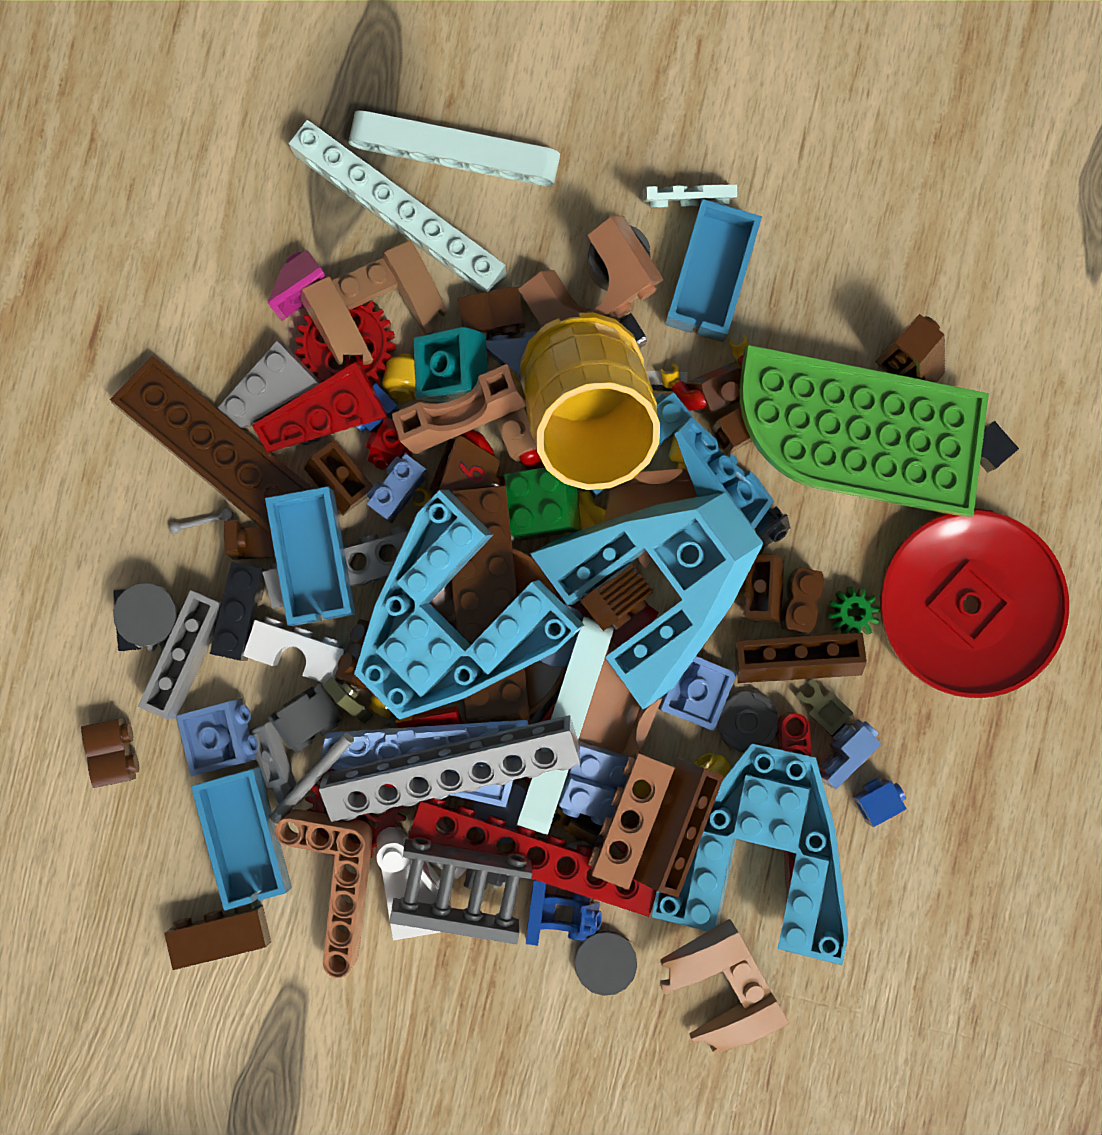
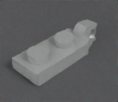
M268 722L249 731L250 735H253L258 742V751L255 755L267 789L272 788L279 805L295 788L296 781L292 773L291 763L287 759L281 742V737L272 723Z

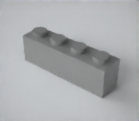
M190 590L138 707L165 719H177L176 716L179 715L214 637L221 601L203 593Z

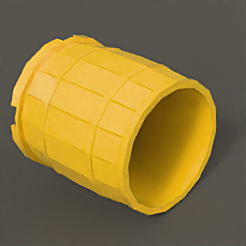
M594 312L579 313V317H570L563 321L558 318L545 324L528 341L520 360L521 385L525 394L530 432L535 440L537 452L545 468L564 484L585 490L612 488L633 479L650 463L659 445L660 434L656 399L644 367L643 356L634 335L616 319Z

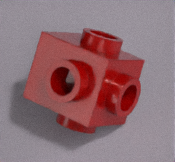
M389 418L384 419L378 432L372 431L366 444V448L370 449L368 462L385 471L397 456L402 459L405 454L410 457L412 455V452L400 442L394 420Z

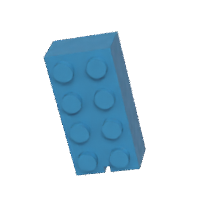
M702 199L665 322L666 326L690 333L693 327L698 328L697 335L724 342L729 332L762 216Z
M328 486L265 498L287 625L296 626L322 621L321 614L323 619L355 615L334 490Z
M260 767L191 786L224 911L250 904L256 899L260 901L287 893L292 888L281 844L275 836L276 825L269 817L272 810Z

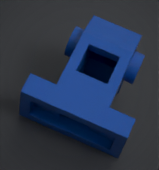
M533 880L526 944L538 946L540 930L544 929L567 931L568 938L581 941L586 940L587 936L596 934L602 922V912L599 911L600 902L591 900L592 898L573 893V897L546 894V883ZM556 904L574 907L572 922L554 920Z

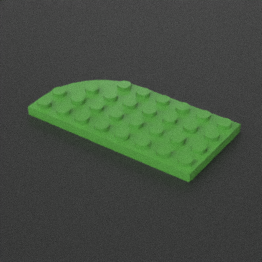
M751 345L745 347L739 389L742 417L750 438L758 451L780 473L795 482L820 490L963 517L974 516L989 393Z

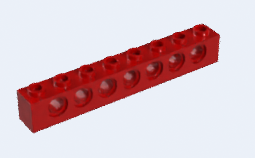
M432 798L419 801L408 831L409 839L420 837L428 839L434 844L503 856L519 854L526 859L528 850L538 846L543 849V856L538 861H531L533 872L531 879L637 914L650 916L656 898V890L632 879L629 890L624 891L618 890L615 884L600 878L596 881L587 879V872L592 867L588 865L593 851L592 848L578 844L577 848L574 849L566 846V840L548 835L547 839L535 836L536 831L519 825L517 829L505 826L506 820L488 815V818L484 819L475 816L476 810L458 805V808L454 809L445 806L446 800ZM447 816L453 819L454 826L450 831L441 832L437 829L436 823L441 817ZM475 826L482 828L484 835L481 840L472 842L467 839L466 834L470 828ZM505 836L511 837L514 840V844L509 851L502 852L497 849V842L500 838ZM564 856L571 857L573 864L569 870L560 871L557 869V862L560 858Z

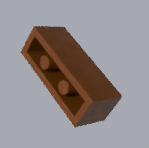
M252 902L235 907V912L223 915L222 910L204 914V920L192 922L190 917L173 922V927L164 933L172 970L266 948L271 943L263 905L254 907Z

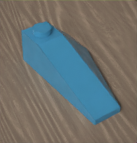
M688 418L674 434L697 497L726 492L751 527L755 529L774 503L773 498L757 476L751 471L745 473L736 465L738 459L732 453L725 455L718 448L717 440L694 418Z

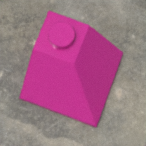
M308 250L303 253L297 252L286 260L287 264L281 267L269 297L268 304L281 321L304 307L300 300L302 288L327 278Z

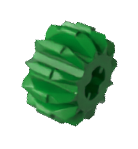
M853 586L846 588V595L842 591L835 592L839 602L832 600L828 602V606L834 608L835 612L826 614L828 619H837L831 626L832 630H837L843 626L841 634H850V632L861 633V630L867 635L871 634L872 629L868 623L879 624V619L873 617L872 613L880 612V607H871L870 605L875 601V595H870L864 599L866 589L862 587L855 593ZM851 604L854 609H859L860 612L859 616H855L856 621L853 616H848L847 610L852 609Z

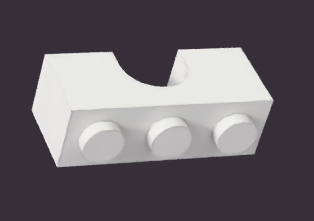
M265 617L264 622L255 620L243 656L271 666H278L283 652L290 647H297L306 657V666L302 676L322 683H326L332 677L338 682V678L334 676L338 669V661L346 650L341 648V641L325 636L322 642L311 638L313 634L311 631L296 626L294 631L282 628L284 622Z

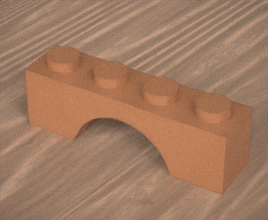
M505 364L478 376L475 387L458 399L439 404L418 402L393 413L392 417L400 442L413 454H416L526 407L525 394L520 379L510 366Z

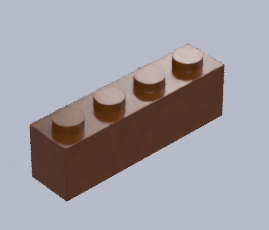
M863 633L736 641L734 653L737 683L862 676L867 664Z
M677 758L674 765L675 769L633 876L634 880L658 892L675 897L680 895L724 778L721 774Z

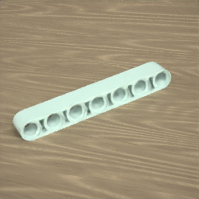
M355 111L348 141L351 146L366 151L540 186H553L555 184L560 160V153L551 148L368 111Z
M585 616L582 621L584 626L579 630L551 719L570 715L577 739H579L614 630V626L611 625L603 631L594 619ZM546 747L541 748V751L543 752L551 750ZM553 770L531 779L517 825L546 835L548 834L568 770Z

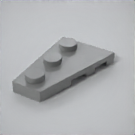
M276 341L219 405L218 409L243 430L322 382L282 341Z

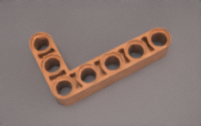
M294 809L276 824L275 836L277 840L285 846L335 855L323 968L329 976L342 978L349 973L359 957L373 831L370 825L362 820L352 819L344 821L341 819L331 822L328 814ZM288 822L294 823L299 833L293 832ZM319 828L325 829L329 834V838L323 837L319 832ZM349 833L357 835L361 844L354 843L350 839ZM346 864L353 865L357 874L348 871ZM342 894L350 896L353 903L346 902ZM339 925L346 926L350 933L343 932ZM336 955L343 956L346 962L339 961Z

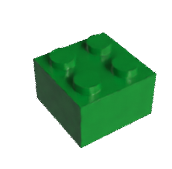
M546 468L504 474L512 537L527 540L582 530L577 487L564 484L548 472Z

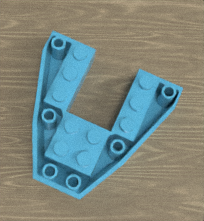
M439 490L417 513L375 604L354 673L399 720L466 698L555 653L584 626L540 580L531 582L472 645L429 603L494 535L449 490Z
M723 492L657 504L561 536L530 554L567 605L576 604L647 551L680 595L682 601L605 657L641 708L645 709L675 687L732 606L763 542L727 493Z
M751 744L721 783L679 897L657 891L652 917L704 931H709L718 926L736 839L797 853L778 949L843 965L849 935L836 830L817 760L811 756Z

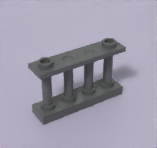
M420 837L413 838L412 840L405 839L403 857L411 858L404 897L401 899L393 898L389 923L517 945L520 934L519 919L514 918L512 912L520 877L532 878L531 860H527L519 854L503 856L434 844L428 839ZM424 861L443 864L437 899L433 904L422 903L417 900ZM456 866L475 869L468 908L464 910L449 906ZM488 872L507 875L500 911L496 915L480 911Z

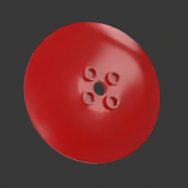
M974 510V516L971 517L946 514L916 529L895 551L882 581L880 593L881 621L894 654L904 667L920 681L931 688L953 696L965 698L995 697L1017 690L1032 681L1049 665L1056 655L1068 625V586L1061 565L1049 546L1039 535L1019 521L1002 514ZM967 596H973L978 602V608L972 614L966 612L963 608V601Z

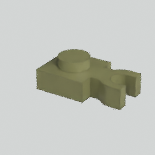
M331 677L323 685L324 689L338 705L354 717L356 716L364 724L373 716L372 712L364 707L365 704L356 698L359 695L358 692L346 681L341 685Z
M811 679L808 684L815 690L812 697H805L799 691L796 697L801 702L814 707L809 715L832 736L854 713L831 691L826 696L822 695L819 685Z

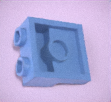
M407 454L402 459L397 456L386 470L389 476L382 484L378 481L367 494V497L370 498L367 505L390 523L394 521L415 494V489L419 488L428 477L427 470Z
M696 656L675 687L662 696L658 709L715 731L737 673Z
M242 699L228 701L176 716L191 777L256 760L255 753L258 751V742L253 735H250L248 722L251 719V713L249 708L242 703Z
M858 719L849 726L843 724L832 735L835 740L830 746L838 754L835 757L833 755L828 756L819 765L822 782L825 785L837 789L882 745L875 738L879 735L878 732L867 721L862 722Z
M579 741L580 764L568 770L558 804L566 815L579 817L580 813L591 816V820L594 823L602 826L606 816L612 818L616 806L611 805L617 787H624L627 776L623 775V770L629 757Z

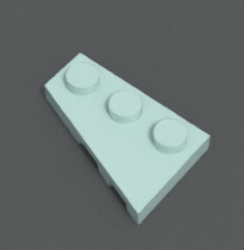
M737 184L694 186V188L671 186L664 187L663 189H657V186H648L642 190L643 203L650 202V208L668 207L669 201H680L681 207L699 206V200L704 199L721 205H729V199L737 198Z

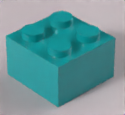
M460 327L415 337L416 399L439 404L453 401L470 392L477 384L478 376L488 372L486 334L470 328Z

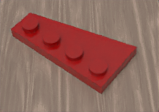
M355 362L254 423L252 427L266 452H274L388 418L389 415L360 363Z

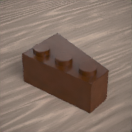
M919 314L898 333L875 362L888 373L937 383L945 374V334L939 330L940 326L935 320Z

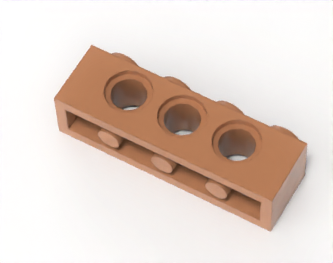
M640 752L636 753L635 758L629 756L623 770V775L627 776L624 787H617L611 805L616 806L612 818L606 816L599 834L604 836L600 848L594 847L588 865L593 867L591 870L592 876L629 890L675 769L673 765ZM645 780L649 782L650 791L646 796L638 797L633 794L632 787L636 781ZM633 810L638 813L639 819L634 826L627 827L621 823V816L625 811ZM623 841L626 843L627 851L623 856L615 857L609 852V847L613 842Z

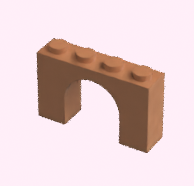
M611 216L587 235L604 261L609 275L608 291L603 301L597 307L591 310L578 305L566 290L555 270L539 272L518 289L541 327L558 318L563 321L570 317H579V313L594 312L610 318L614 316L619 318L633 308L631 303L638 298L644 300L657 291L655 286L663 281V278L624 216Z

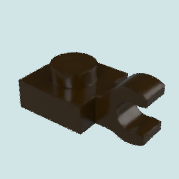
M557 804L555 812L560 815L554 814L551 826L559 827L566 825L565 832L593 846L602 826L594 823L591 820V816L580 813L579 817L568 816Z

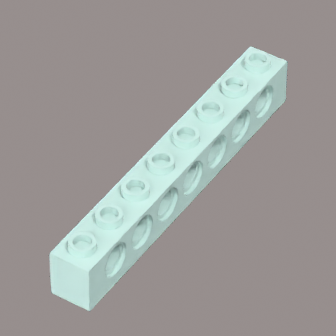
M306 120L290 141L289 146L295 157L405 238L411 240L412 243L480 293L494 291L507 275L504 263L309 120Z

